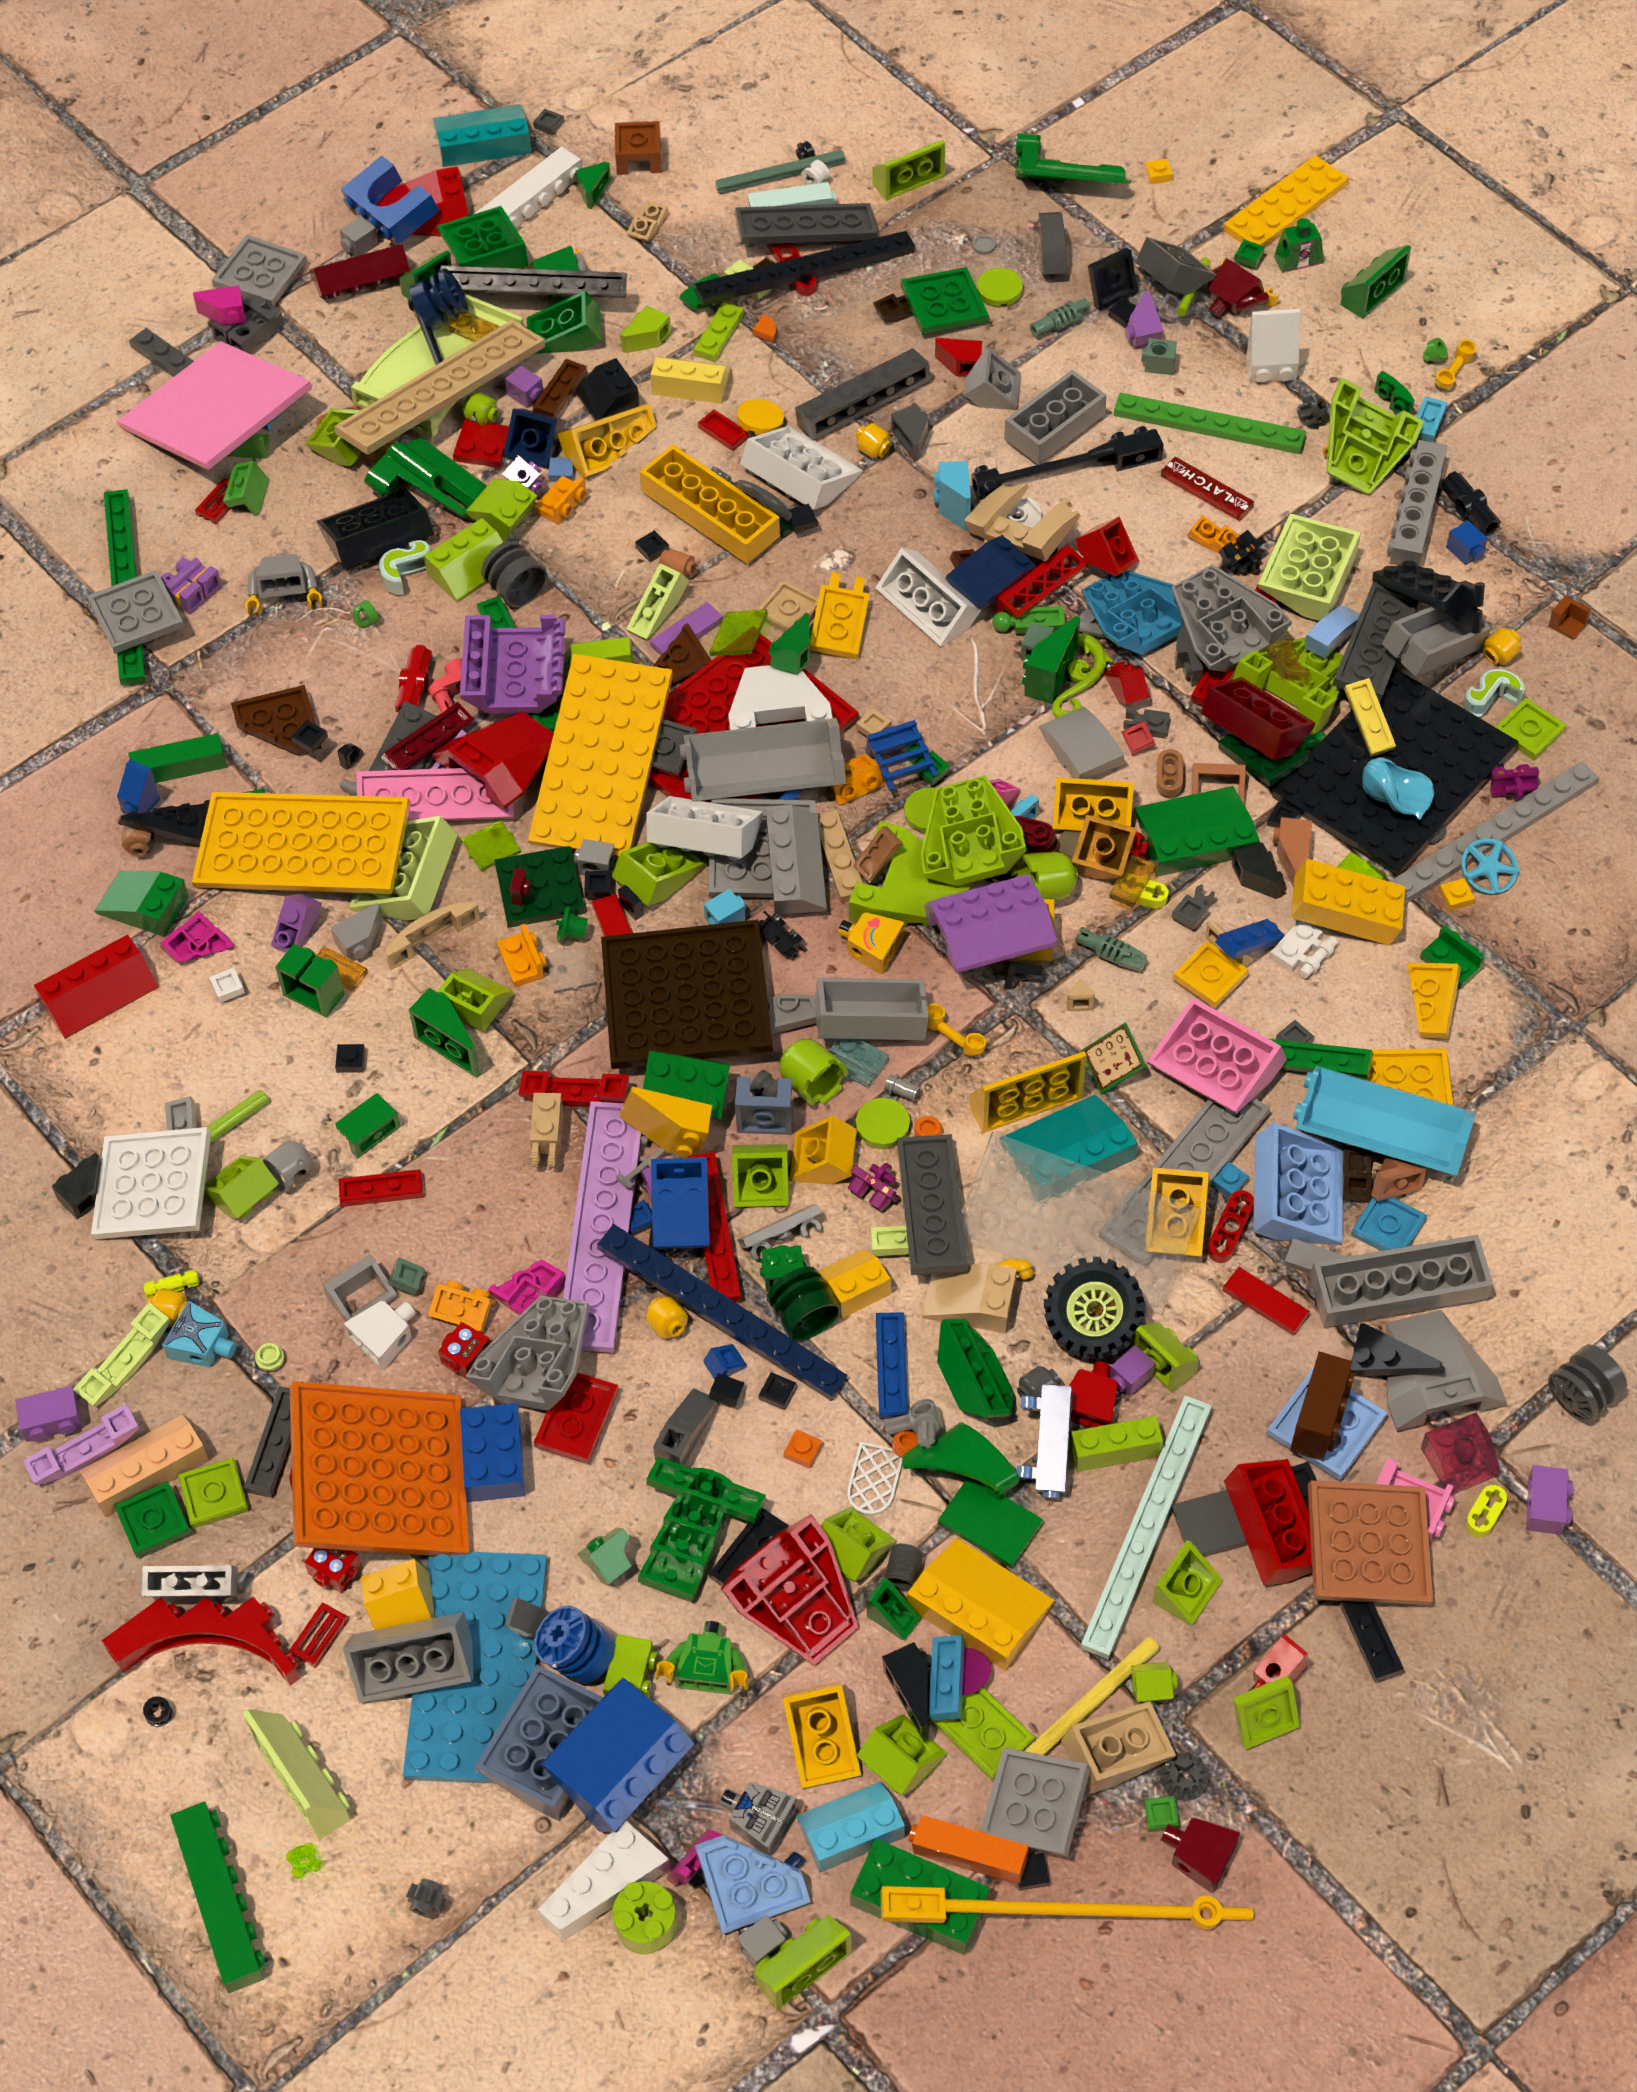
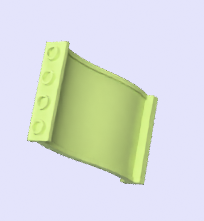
M465 294L469 312L465 315L459 314L457 319H452L447 314L448 323L432 332L443 360H446L512 319L524 326L523 318ZM420 324L388 348L371 366L360 382L356 381L351 386L354 405L365 408L436 366ZM457 401L411 429L434 438L438 433L439 424Z

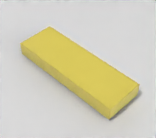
M1370 678L1345 685L1344 690L1370 756L1394 750L1396 744Z

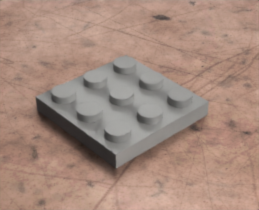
M246 234L212 278V284L216 288L240 285L242 297L253 300L259 295L267 302L268 306L273 307L307 263V257L305 254Z
M157 570L87 596L88 602L114 654L184 628L183 620Z
M1003 1747L980 1832L1028 1845L1030 1850L1068 1857L1091 1767L1086 1763Z

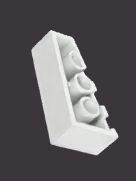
M625 1820L615 1832H611L538 1908L540 1921L563 1942L597 1920V1917L609 1909L613 1910L617 1896L627 1884L641 1881L652 1882L659 1876L663 1877L671 1872L669 1859Z

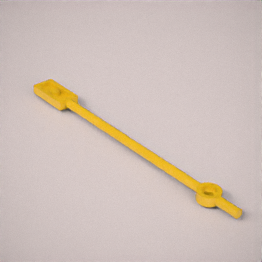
M882 1886L880 1891L882 1922L944 1923L946 1912L1179 1918L1191 1919L1192 1923L1199 1929L1211 1930L1218 1925L1220 1920H1253L1254 1916L1253 1908L1222 1907L1217 1899L1207 1895L1197 1898L1192 1906L945 1899V1888ZM1200 1912H1207L1209 1919L1203 1918Z

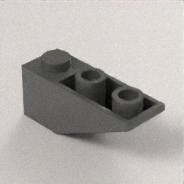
M693 1388L667 1420L653 1446L655 1461L657 1457H661L685 1466L718 1401L709 1399L708 1394Z

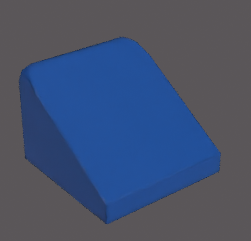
M733 1344L711 1348L703 1360L714 1380L718 1373L729 1377L747 1366Z

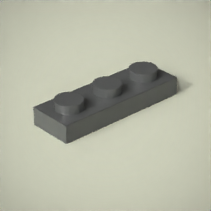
M147 328L129 340L131 348L172 377H175L194 362Z

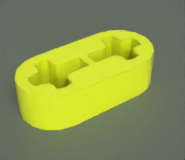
M1133 875L1126 876L1120 881L1119 894L1127 902L1154 909L1162 908L1167 903L1169 891L1160 882ZM1130 886L1135 887L1132 891L1127 890ZM1155 893L1160 894L1158 898L1153 897Z
M1489 1485L1480 1493L1465 1523L1468 1533L1477 1538L1485 1537L1491 1532L1507 1502V1494L1503 1488L1497 1485ZM1493 1495L1498 1497L1497 1502H1494L1491 1508L1487 1507L1489 1498ZM1482 1514L1485 1515L1484 1524L1477 1527L1475 1522L1479 1520Z

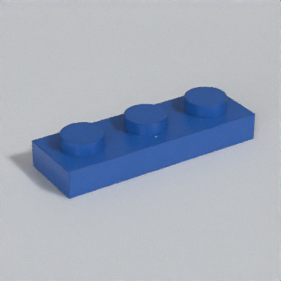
M1265 919L1219 934L1215 943L1232 959L1275 946L1284 938L1285 934L1278 929L1274 922Z

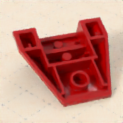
M458 166L437 169L399 185L387 193L378 203V206L392 205L401 200L418 185L430 193L440 211L411 235L442 237L437 230L438 225L468 216Z
M812 1514L776 1534L735 1568L721 1587L724 1595L740 1615L812 1665H816L859 1628L830 1539Z

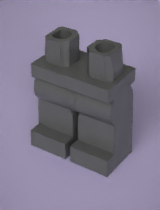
M259 295L253 300L247 297L242 298L246 322L222 326L213 320L211 321L213 337L216 341H222L251 354V349L261 341H266L270 336L273 337L277 333L276 325L283 320L282 312L275 306L267 311V302Z

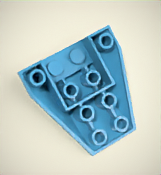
M1125 570L1116 576L1110 574L1081 590L1104 636L1118 646L1141 655L1178 636L1184 624L1171 591V587L1174 584Z

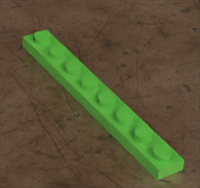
M1121 392L1114 408V416L1296 454L1301 453L1306 435V430Z

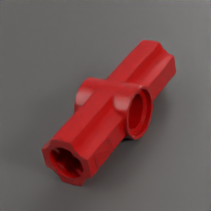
M416 645L410 649L406 668L401 669L399 676L400 690L395 704L397 713H399L404 701L419 707L422 693L427 692L432 650L427 649L424 645Z

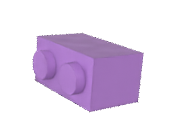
M72 1385L15 1400L20 1430L26 1442H38L49 1436L70 1434L76 1429L83 1428L78 1397Z
M1539 1465L1532 1466L1528 1476L1526 1530L1562 1535L1565 1525H1570L1572 1507H1567V1498L1572 1496L1573 1481L1568 1480V1469Z

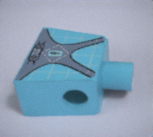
M190 1301L185 1305L162 1345L168 1359L204 1367L212 1366L218 1355L231 1359L237 1348L235 1342L227 1340L229 1333L225 1323Z

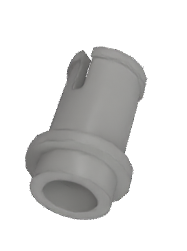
M890 1074L884 1087L888 1094L892 1095L894 1093L915 1102L920 1093L921 1086L900 1079L898 1074L895 1076Z

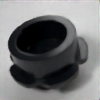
M808 141L797 144L795 152L799 160L815 156V151Z

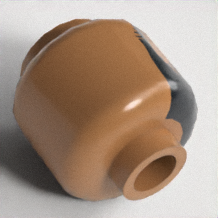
M122 826V847L134 856H143L155 848L156 834Z

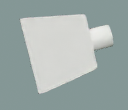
M380 1301L344 1323L347 1337L383 1371L410 1341L412 1336L409 1325L406 1322L415 1316L416 1312L407 1302L393 1310L385 1301Z

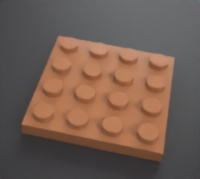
M1313 1480L1308 1483L1314 1599L1430 1605L1433 1602L1425 1487Z

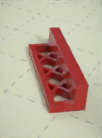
M1067 544L1047 561L997 597L994 611L996 613L1009 612L1018 620L1086 569L1088 563ZM1072 560L1078 564L1075 568H1067L1071 565ZM1060 573V579H1059V580H1057V581H1050L1051 579H1053L1055 576H1057V575ZM1042 587V592L1040 594H1033L1035 591ZM1025 600V605L1017 610L1015 606Z

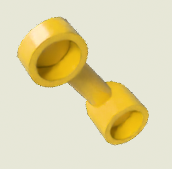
M1463 339L1458 343L1453 363L1448 369H1441L1437 372L1434 380L1437 386L1443 389L1452 388L1455 374L1460 367L1473 359L1477 349L1473 341Z
M935 1003L927 1005L929 1015L927 1027L929 1029L939 1031L963 1048L965 1055L974 1056L984 1052L986 1039L983 1035L970 1033L964 1037L944 1022L945 1009L941 1005Z

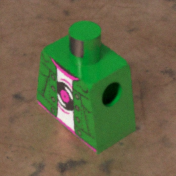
M1306 218L1299 219L1296 226L1285 228L1281 233L1274 259L1282 273L1323 264L1321 235L1315 224Z

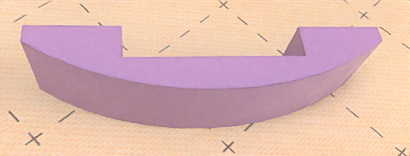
M127 1403L102 1416L103 1423L58 1448L51 1450L48 1446L24 1459L23 1462L34 1484L40 1485L70 1475L103 1458L128 1440L139 1429V1426Z

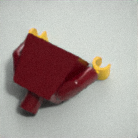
M1228 258L1223 260L1220 266L1212 269L1216 277L1208 282L1207 288L1211 299L1214 301L1208 311L1214 317L1219 318L1225 310L1238 315L1242 311L1258 305L1275 306L1277 304L1279 294L1272 295L1274 291L1272 288H1268L1264 292L1261 279Z

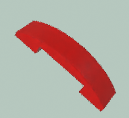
M523 1070L518 1094L520 1097L533 1100L534 1093H561L563 1106L590 1107L591 1101L619 1103L626 1100L629 1074L602 1073L601 1079L551 1077L549 1071Z

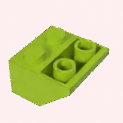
M470 968L451 973L437 990V992H443L449 997L461 1021L482 1032H485L514 994L513 990Z

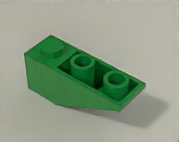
M806 612L787 631H784L776 641L772 642L769 649L771 667L798 675L809 664V613Z

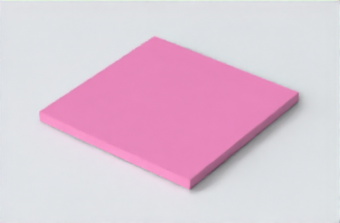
M220 341L120 418L118 424L120 428L210 470L312 388V385L305 378Z

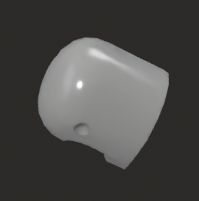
M296 1141L284 1142L263 1159V1163L279 1183L277 1186L282 1192H287L293 1187L292 1180L296 1173L300 1172L303 1175H307L312 1168L311 1155L302 1144ZM280 1174L283 1176L286 1182H284L281 1179Z

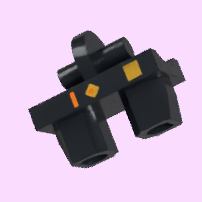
M1247 530L1235 539L1242 548L1240 552L1232 542L1225 545L1219 551L1225 562L1221 566L1224 572L1229 571L1240 562L1242 565L1239 566V570L1242 573L1247 570L1249 573L1254 574L1259 570L1258 562L1261 560V556L1259 554L1255 556L1252 554L1266 541L1262 536L1256 539Z

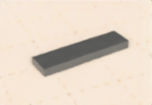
M278 1387L244 1485L246 1493L270 1498L274 1496L291 1446L290 1388Z

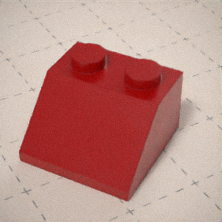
M1120 516L1095 526L1075 539L1077 549L1085 562L1115 576L1139 562Z

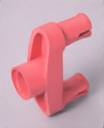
M461 658L448 662L444 668L446 675L434 681L428 689L432 700L436 701L441 713L454 705L450 696L460 693Z

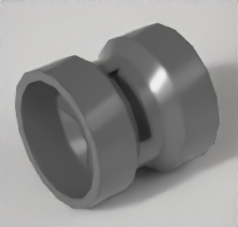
M761 1070L750 1085V1093L755 1096L777 1097L778 1079H773L769 1072Z

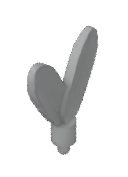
M1085 610L1079 616V631L1096 637L1107 638L1104 636L1099 625L1092 623L1095 617L1091 610Z

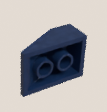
M1001 535L986 542L947 574L945 579L981 610L995 603L1000 594L1034 570L1037 565L1015 547L1009 539Z

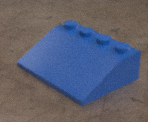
M621 1678L541 1765L599 1832H615L695 1743L675 1720L625 1678Z

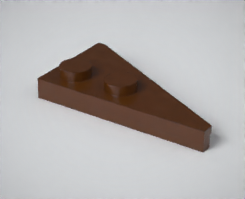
M686 623L682 627V631L674 641H671L666 652L661 654L653 667L671 669L673 671L671 684L696 673L708 664L711 659L690 625Z

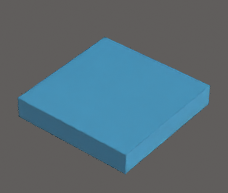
M1373 1197L1354 1226L1351 1236L1379 1251L1408 1247L1426 1221L1427 1215L1393 1197L1380 1201Z

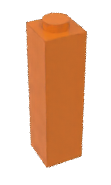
M921 1815L918 1825H912L909 1835V1842L912 1843L913 1854L1015 1884L1021 1882L1029 1855L1028 1845Z

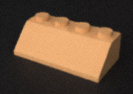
M182 1414L81 1469L79 1472L106 1518L116 1512L114 1505L167 1481L171 1482L178 1478V1474L193 1470L209 1461L196 1432Z

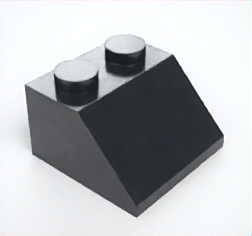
M617 358L595 366L576 391L577 397L594 421L640 406L638 387Z

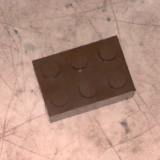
M1318 1352L1290 1448L1291 1452L1323 1462L1326 1452H1333L1355 1377V1373L1350 1372L1353 1361Z

